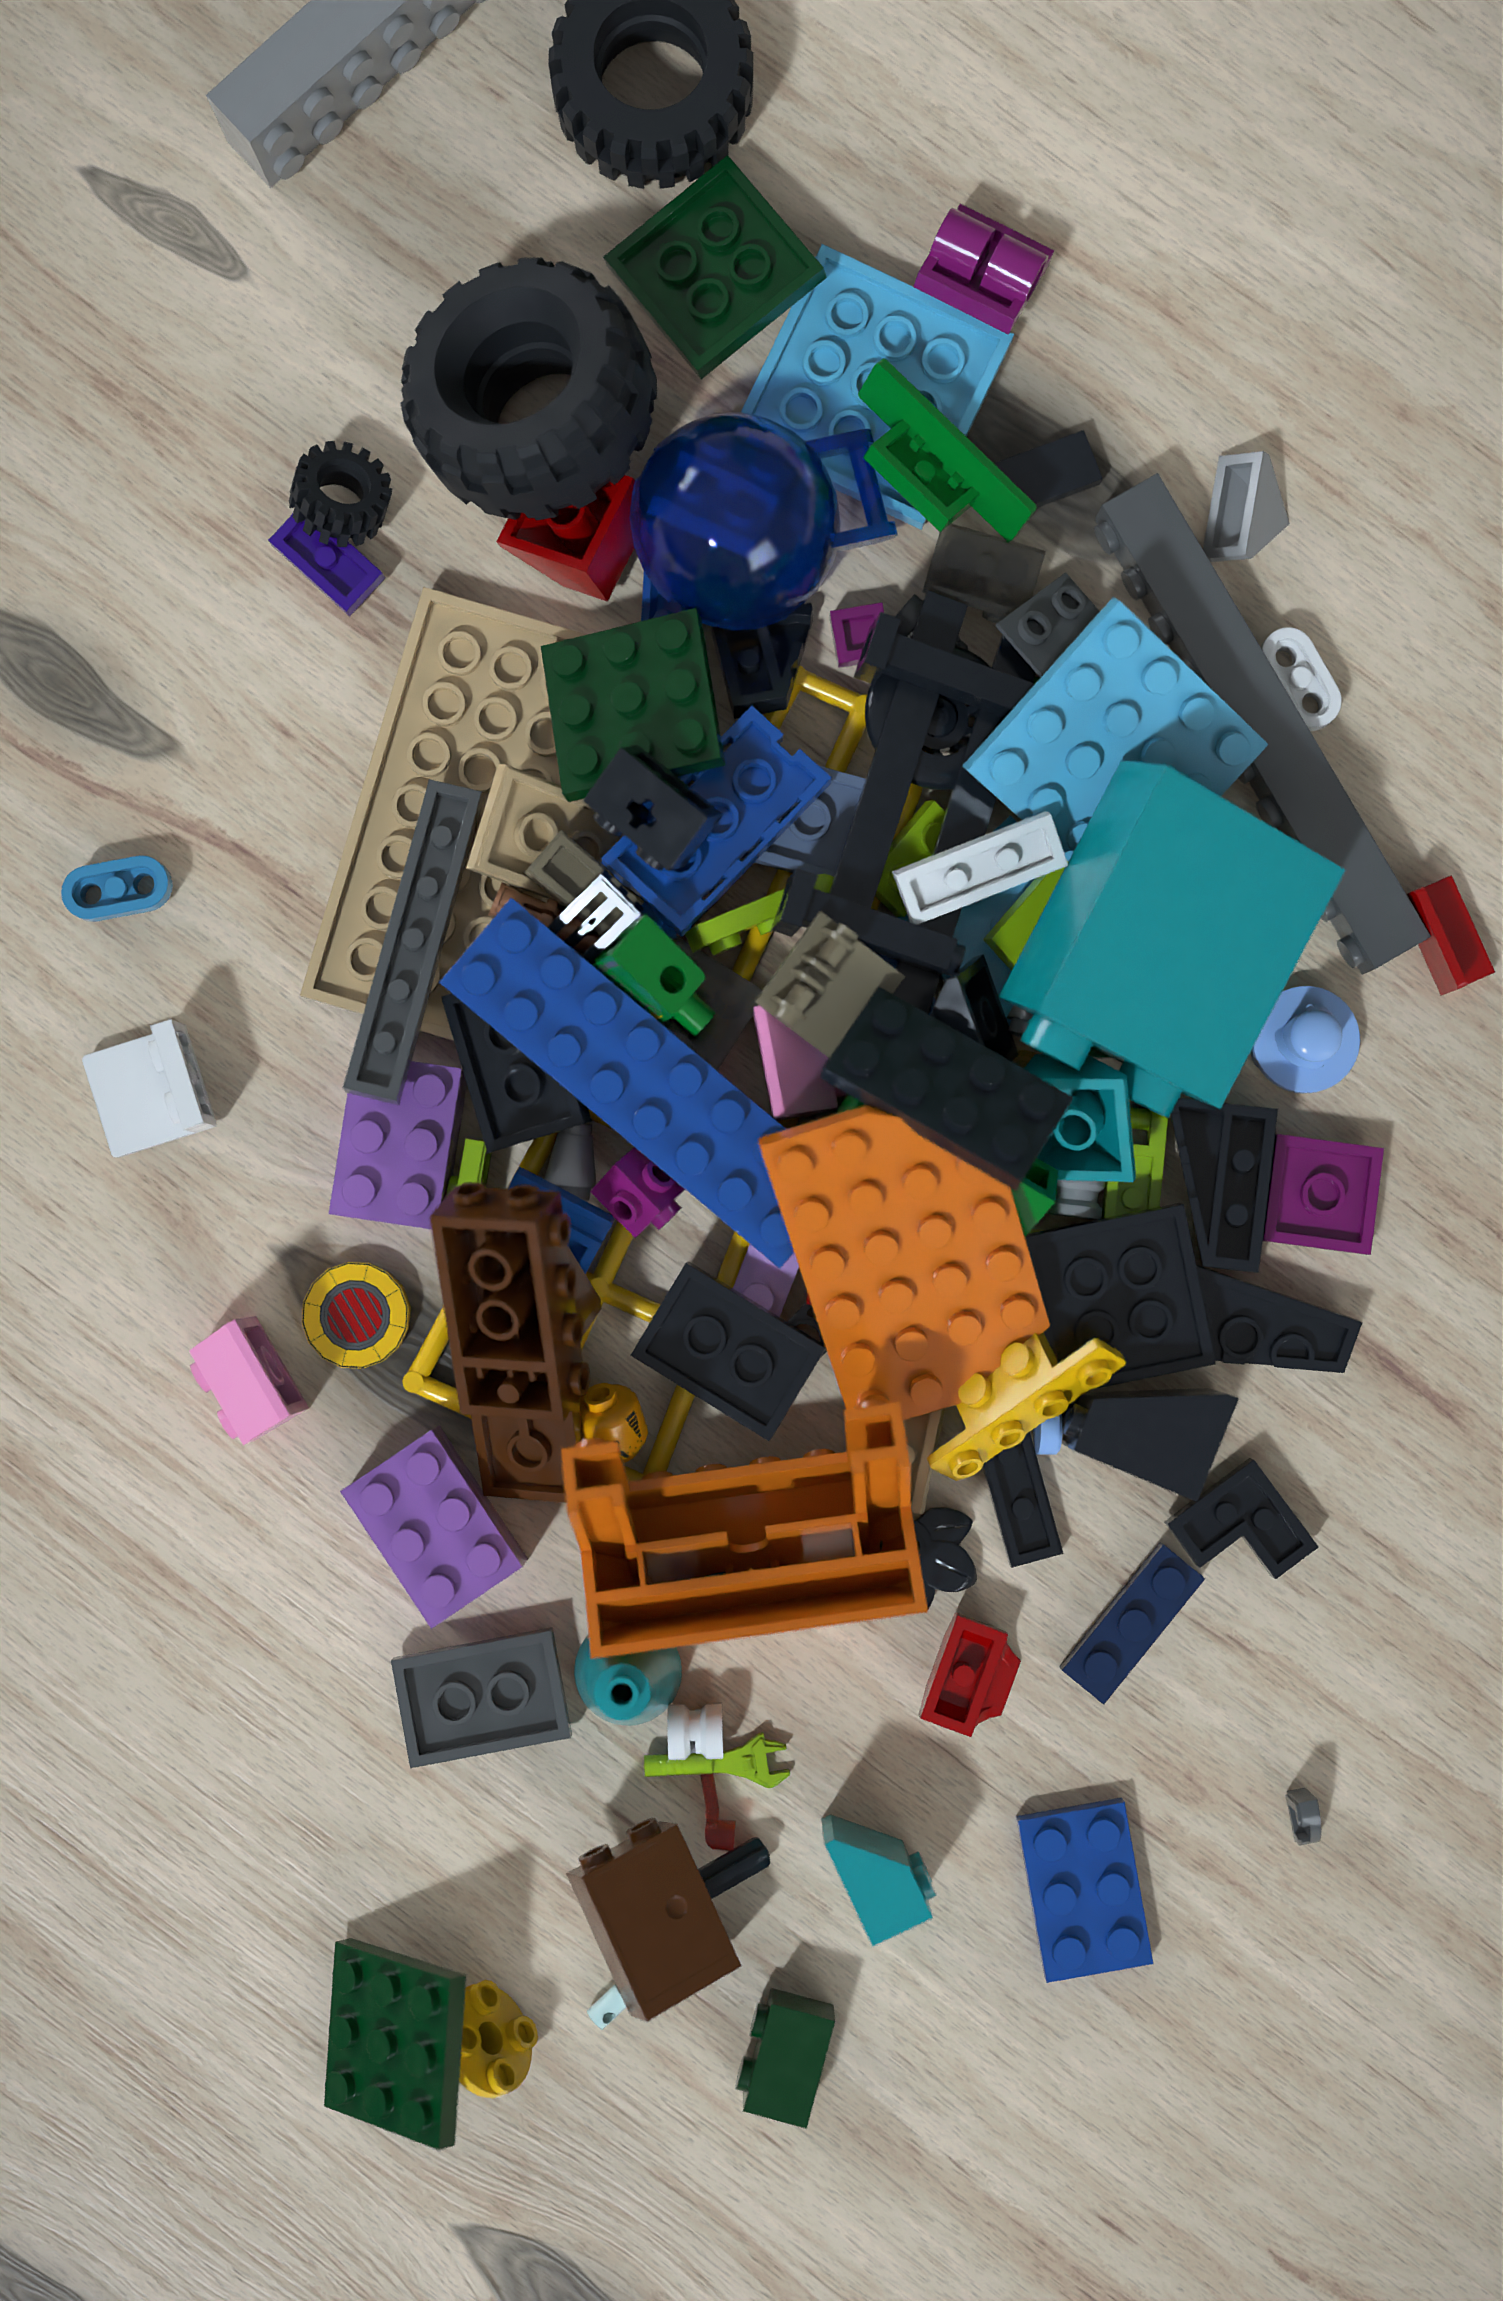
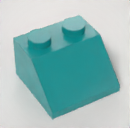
M1035 1054L1024 1069L1074 1097L1065 1115L1038 1156V1159L1059 1170L1058 1180L1134 1182L1136 1170L1127 1075L1087 1055L1080 1071L1044 1054Z
M832 1814L821 1819L824 1845L872 1947L933 1918L929 1899L937 1895L932 1885L931 1876L919 1851L909 1855L903 1840Z

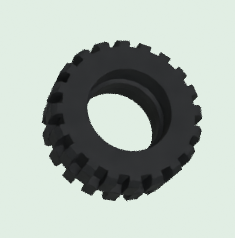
M567 0L564 4L566 17H558L552 30L553 46L549 48L548 66L555 110L559 115L560 127L567 141L575 142L576 154L586 164H593L597 159L599 173L613 181L617 180L619 174L627 176L628 186L644 189L645 180H659V189L675 187L676 177L686 175L689 182L700 178L704 174V164L709 161L714 166L728 155V142L732 145L738 144L745 131V118L750 116L753 103V52L751 51V34L747 22L739 18V6L735 0ZM644 42H664L683 49L696 60L703 72L699 84L686 98L674 105L661 109H640L619 101L604 87L602 77L608 65L618 54L633 45Z

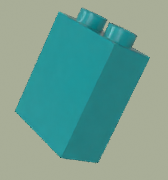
M1121 760L1068 861V866L1065 867L998 997L1033 1015L1020 1041L1042 1054L1080 1071L1092 1047L1121 1062L1122 1065L1119 1071L1127 1075L1129 1100L1166 1118H1169L1181 1094L1221 1109L1346 870L1168 765Z

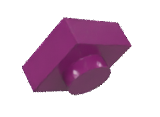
M883 602L830 611L829 619L838 668L858 664L870 626L880 612L884 613Z

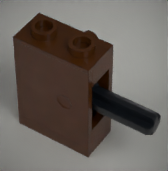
M650 1818L626 1831L628 1839L610 1849L608 1844H603L587 1851L578 1858L580 1866L566 1873L630 2016L648 2022L742 1966L712 1899L770 1865V1854L758 1837L751 1838L698 1869L678 1824L657 1822L656 1818Z

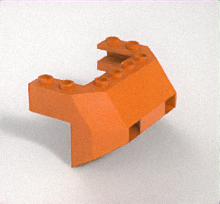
M867 1400L857 1404L854 1409L844 1410L846 1452L835 1453L830 1449H817L805 1453L803 1458L781 1461L778 1457L766 1456L752 1460L749 1465L727 1468L723 1464H708L697 1468L695 1473L673 1475L667 1471H657L644 1475L642 1480L629 1482L618 1441L608 1442L605 1439L590 1438L579 1441L575 1444V1447L561 1449L567 1514L581 1551L591 1659L927 1613L928 1608L911 1510V1466L900 1402L887 1404L883 1400ZM880 1541H883L882 1550H880Z

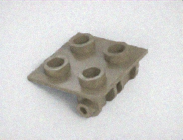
M819 911L754 1002L829 1058L878 986L893 994L905 976L857 940L858 935L841 923L838 925L823 912Z

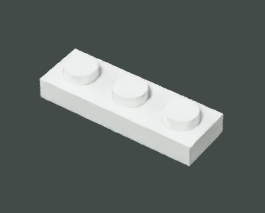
M1045 811L892 871L909 920L911 923L918 925L1068 866L1052 816Z

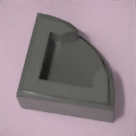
M1305 1787L1287 1791L1285 1796L1294 1841L1299 1846L1320 1842L1321 1818L1317 1798Z

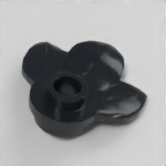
M945 1507L931 1508L916 1521L913 1520L928 1609L934 1599L935 1589L945 1592H960L973 1586L977 1581L974 1562L967 1551L959 1546L970 1531L973 1521L965 1513ZM880 1541V1550H882L883 1541Z

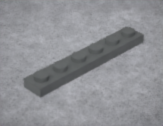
M429 779L344 1081L343 1089L346 1093L395 1105L400 1104L484 800L482 791Z

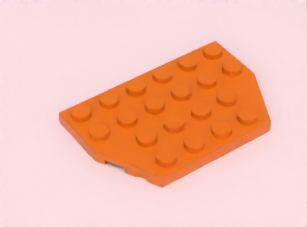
M867 1105L758 1138L759 1147L846 1410L854 1409L857 1404L867 1400H883L887 1404L900 1402L903 1420L958 1405L962 1402L958 1395V1389L970 1377L977 1373L987 1378L1001 1365L1002 1353L1009 1345L1013 1343L1024 1344L1034 1333L1039 1336L1050 1327L1009 1187L917 1135L900 1117Z

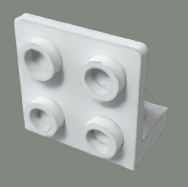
M172 1019L150 1026L153 1034L87 1054L82 1058L113 1157L120 1158L217 1127L185 1024Z

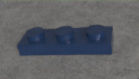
M1160 1542L1059 1666L1060 1669L1104 1705L1203 1583L1205 1578Z

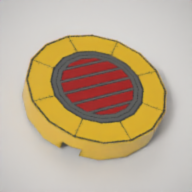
M346 1262L327 1269L311 1284L303 1301L302 1326L308 1343L322 1359L341 1368L363 1369L387 1360L401 1347L409 1328L411 1306L404 1287L391 1272L371 1263Z

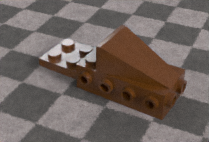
M477 1182L455 1186L429 1218L460 1413L471 1415L483 1496L566 1503L561 1449L575 1447L576 1443L584 1440L579 1398L588 1391L590 1368L587 1362H583L581 1341L583 1335L602 1309L601 1299L567 1245L571 1226L568 1214L563 1213L560 1191H542L533 1185H519L510 1189L486 1188L484 1184Z

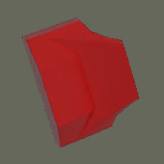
M955 1612L943 1637L926 1684L918 1714L920 1719L972 1737L974 1728L979 1723L1001 1716L1021 1662L1007 1644L1008 1633Z

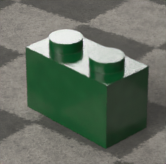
M775 1988L770 1990L767 2005L757 2003L749 2036L757 2038L752 2058L742 2057L735 2085L736 2090L743 2091V2112L807 2129L835 2024L833 2004Z

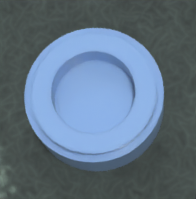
M1062 1414L1047 1419L1033 1429L1034 1449L1037 1455H1056L1060 1451L1062 1443Z

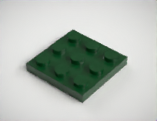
M728 155L603 256L608 268L701 380L827 278L824 267Z
M696 608L541 646L562 795L568 802L585 799L621 747L639 745L677 777L725 766L702 619Z
M353 1938L336 1941L332 1973L324 2107L438 2151L454 2146L466 1975Z

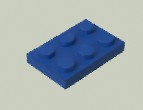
M1122 1797L1016 1816L1046 1983L1153 1964L1127 1812Z

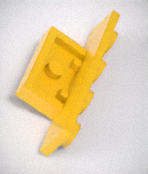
M1044 1332L1039 1336L1034 1333L1024 1344L1013 1343L1009 1345L1002 1353L1001 1365L990 1376L985 1378L975 1373L958 1389V1395L962 1402L956 1406L966 1429L927 1456L926 1459L930 1468L955 1481L973 1476L981 1470L984 1463L1004 1449L1018 1445L1025 1438V1435L1047 1419L1059 1416L1068 1408L1071 1402L1090 1389L1100 1387L1109 1381L1112 1374L1126 1364L1122 1353L1096 1338L1058 1364Z

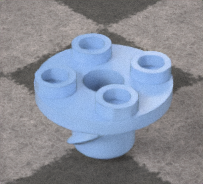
M1298 986L1282 991L1252 1048V1061L1268 1080L1284 1090L1295 1093H1314L1328 1089L1340 1082L1349 1073L1357 1059L1360 1048V1032L1357 1020L1348 1005L1340 997L1328 990L1314 986Z

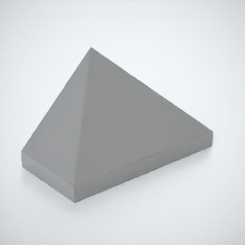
M1264 451L1219 456L1203 550L1210 562L1252 559L1289 525L1270 455Z

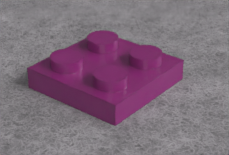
M1275 1134L1263 1241L1371 1255L1384 1148Z

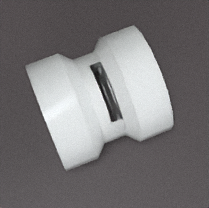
M722 1703L705 1704L701 1709L690 1711L685 1704L668 1705L667 1733L669 1760H685L691 1753L702 1754L706 1759H723Z

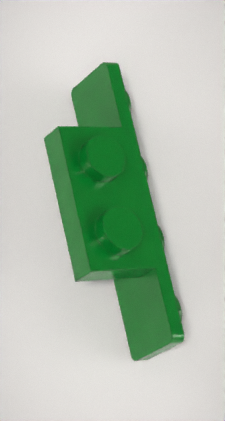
M883 358L877 362L861 387L858 396L891 429L871 444L863 458L940 533L972 507L1006 541L1011 542L1019 535L1037 510L1036 504L887 359Z

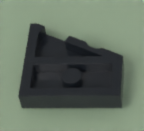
M811 603L711 621L712 637L734 719L740 718L751 706L761 714L787 709L813 623V607Z

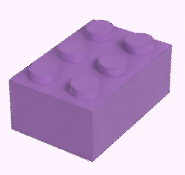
M411 1061L399 1105L347 1093L329 1214L431 1229L429 1216L446 1198L448 1184L454 1172L467 1087L462 1068Z
M440 1425L340 1491L431 1629L521 1569L528 1560L488 1497L483 1496L482 1488Z

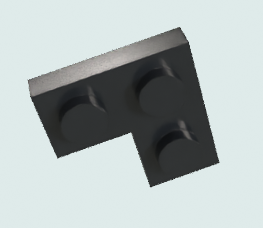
M1251 1458L1200 1494L1197 1502L1192 1500L1164 1521L1199 1568L1241 1537L1274 1579L1280 1577L1319 1548L1255 1460Z

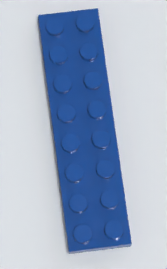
M510 898L439 983L780 1269L794 1253L759 1147L758 1138L787 1129L519 903Z

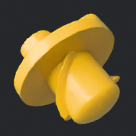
M483 1980L465 1987L459 2083L477 2096L497 2098L512 2092L525 2080L531 2065L532 2048L538 2040V2031L532 2019L523 2015L518 2005L507 1993L498 1988L493 1981Z

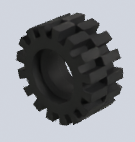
M327 441L323 451L316 444L310 447L308 456L303 453L295 469L289 497V507L294 508L292 516L296 523L305 520L303 531L309 536L315 530L321 532L319 542L327 545L329 538L335 537L337 538V547H347L349 538H352L354 545L358 546L364 544L366 536L370 540L376 536L378 528L382 527L392 495V488H389L391 483L389 472L381 474L384 464L378 458L370 463L368 459L371 452L363 447L359 454L351 452L353 443L349 442L343 443L342 450L336 449L335 441ZM326 485L343 486L354 492L360 499V502L345 504L334 501L325 495L320 488Z

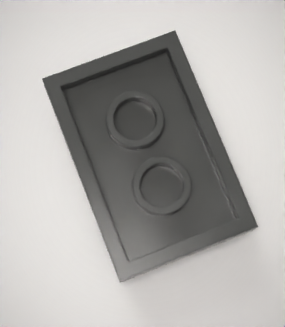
M553 1627L393 1657L391 1660L410 1768L571 1738L572 1736Z

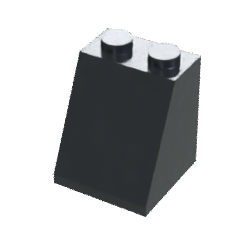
M1210 1388L1086 1392L1077 1398L1076 1402H1071L1062 1413V1444L1075 1452L1197 1502L1239 1398Z

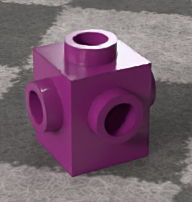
M634 1147L610 1168L590 1192L636 1238L651 1223L658 1230L664 1227L682 1209L675 1200L685 1189Z

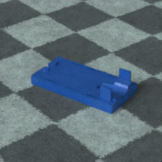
M753 706L721 736L723 749L728 743L731 744L724 752L725 766L683 775L680 778L687 785L693 781L694 783L690 787L723 813L686 866L671 871L665 868L660 871L649 866L636 854L638 846L625 835L601 858L602 865L624 887L631 889L653 909L659 919L681 937L831 784L832 777L801 749L793 756L780 745L783 742L784 734ZM796 804H798L780 823H778ZM654 805L649 809V814L646 818L648 823L656 819L651 814ZM759 842H761V843L741 862V860H742ZM723 880V882L704 901L703 899Z

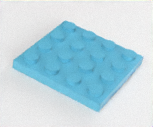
M822 244L815 258L824 267L827 278L791 307L730 435L736 439L738 444L757 453L775 455L783 460L785 466L922 530L927 519L863 458L871 444L891 428L859 398L858 393L874 365L883 358L887 359L967 437L1012 343L1014 334L1010 332L1008 335L905 282Z
M1113 597L962 766L1021 820L1045 811L1050 813L1066 860L1069 861L1121 760L1168 765L1215 794L1222 796L1269 744L1120 600Z

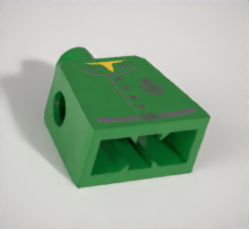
M646 914L633 921L591 963L594 968L658 1022L662 1023L673 1017L692 1036L697 1035L716 1013L694 993L705 980V973Z

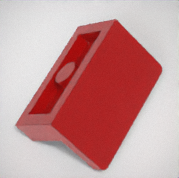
M1452 875L1406 894L1431 935L1430 938L1421 942L1418 946L1441 996L1495 973Z

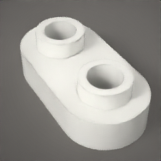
M1281 628L1271 633L1262 643L1261 649L1309 730L1317 731L1324 728L1334 720L1340 711L1342 699L1338 686L1311 639L1304 632L1295 628ZM1276 652H1287L1292 658V665L1290 667L1279 665L1276 661ZM1304 697H1311L1318 703V711L1316 713H1309L1304 710L1302 706V699Z

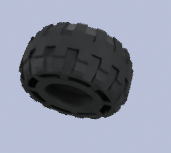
M542 257L520 258L517 265L505 267L498 262L479 269V276L463 285L458 281L443 293L444 301L434 312L426 311L415 328L417 334L415 338L416 344L406 349L402 365L401 383L403 387L401 391L403 401L400 404L404 423L413 438L414 445L444 486L466 505L471 501L481 508L485 514L514 520L520 518L521 513H524L528 519L542 520L558 517L559 509L571 505L580 509L597 500L598 498L595 493L607 483L611 482L616 485L629 471V464L631 463L629 457L633 451L639 452L644 447L653 421L650 414L654 411V400L657 399V376L652 367V356L649 348L622 299L609 285L605 288L601 286L591 272L563 261L557 262L554 265L552 261H545ZM550 374L571 375L568 384L562 392L540 411L516 422L498 423L501 412L508 400L525 384Z

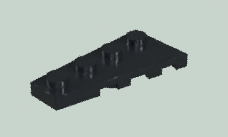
M1196 1265L1215 1361L1245 1365L1247 1363L1271 1365L1277 1368L1345 1373L1363 1322Z

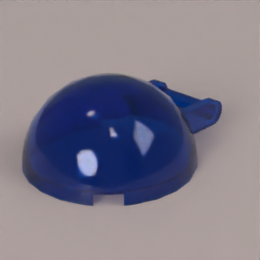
M744 412L714 413L681 426L659 442L653 449V453L647 460L641 475L636 478L632 491L629 516L632 539L645 574L669 603L674 599L687 610L696 608L701 616L702 623L709 626L731 630L755 629L786 619L819 590L834 563L837 552L881 543L898 536L895 521H888L876 471L863 458L871 444L874 443L871 429H861L805 441L791 429L767 417ZM849 453L867 526L841 532L837 494L821 459Z

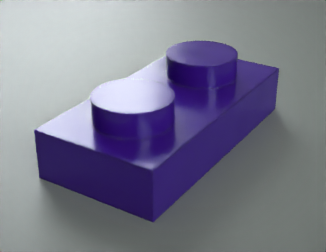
M291 515L268 539L269 543L350 617L382 583L385 576L351 543L348 542L347 547H337V538L335 537L329 538L328 545L319 542L321 532L315 530L309 536L303 531L305 520L296 523Z

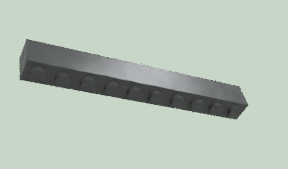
M1156 473L1102 504L1095 518L1097 523L1094 527L1095 535L1103 550L1108 555L1114 553L1124 569L1121 572V578L1130 596L1136 601L1141 598L1151 617L1148 618L1150 630L1165 645L1168 644L1170 649L1269 744L1238 777L1243 784L1249 782L1259 801L1256 802V808L1262 821L1346 870L1321 917L1325 922L1330 920L1341 939L1337 941V946L1346 963L1352 968L1358 967L1363 975L1430 938L1431 935L1159 474Z

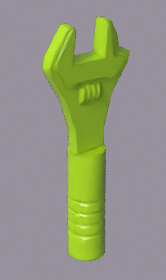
M763 1732L756 1734L742 1746L723 1751V1759H706L702 1754L691 1753L685 1760H669L668 1754L644 1755L645 1777L727 1773L747 1778L766 1788H773L790 1775V1770L783 1769L769 1772L766 1753L786 1750L787 1748L784 1743L765 1739Z

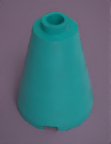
M588 1635L577 1653L574 1676L581 1699L595 1715L613 1724L631 1726L651 1721L668 1708V1705L675 1699L681 1684L682 1665L676 1647L591 1659Z

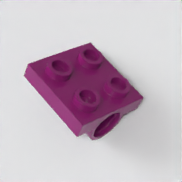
M960 203L957 209L952 207L944 218L933 241L929 255L918 271L913 287L1009 335L1048 268L1055 250Z

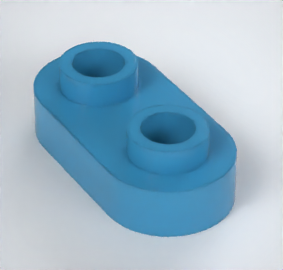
M134 856L74 869L63 882L61 896L65 907L70 913L85 921L97 922L159 909L170 898L173 882L168 869L163 864L148 856ZM151 876L154 880V888L148 894H140L138 890L140 880ZM99 886L102 892L100 900L95 904H88L86 901L87 891L91 887Z

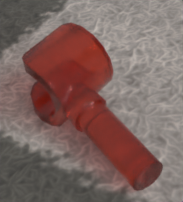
M701 1774L700 1778L706 1807L705 1842L711 1849L731 1851L734 1849L736 1820L719 1819V1803L714 1774Z

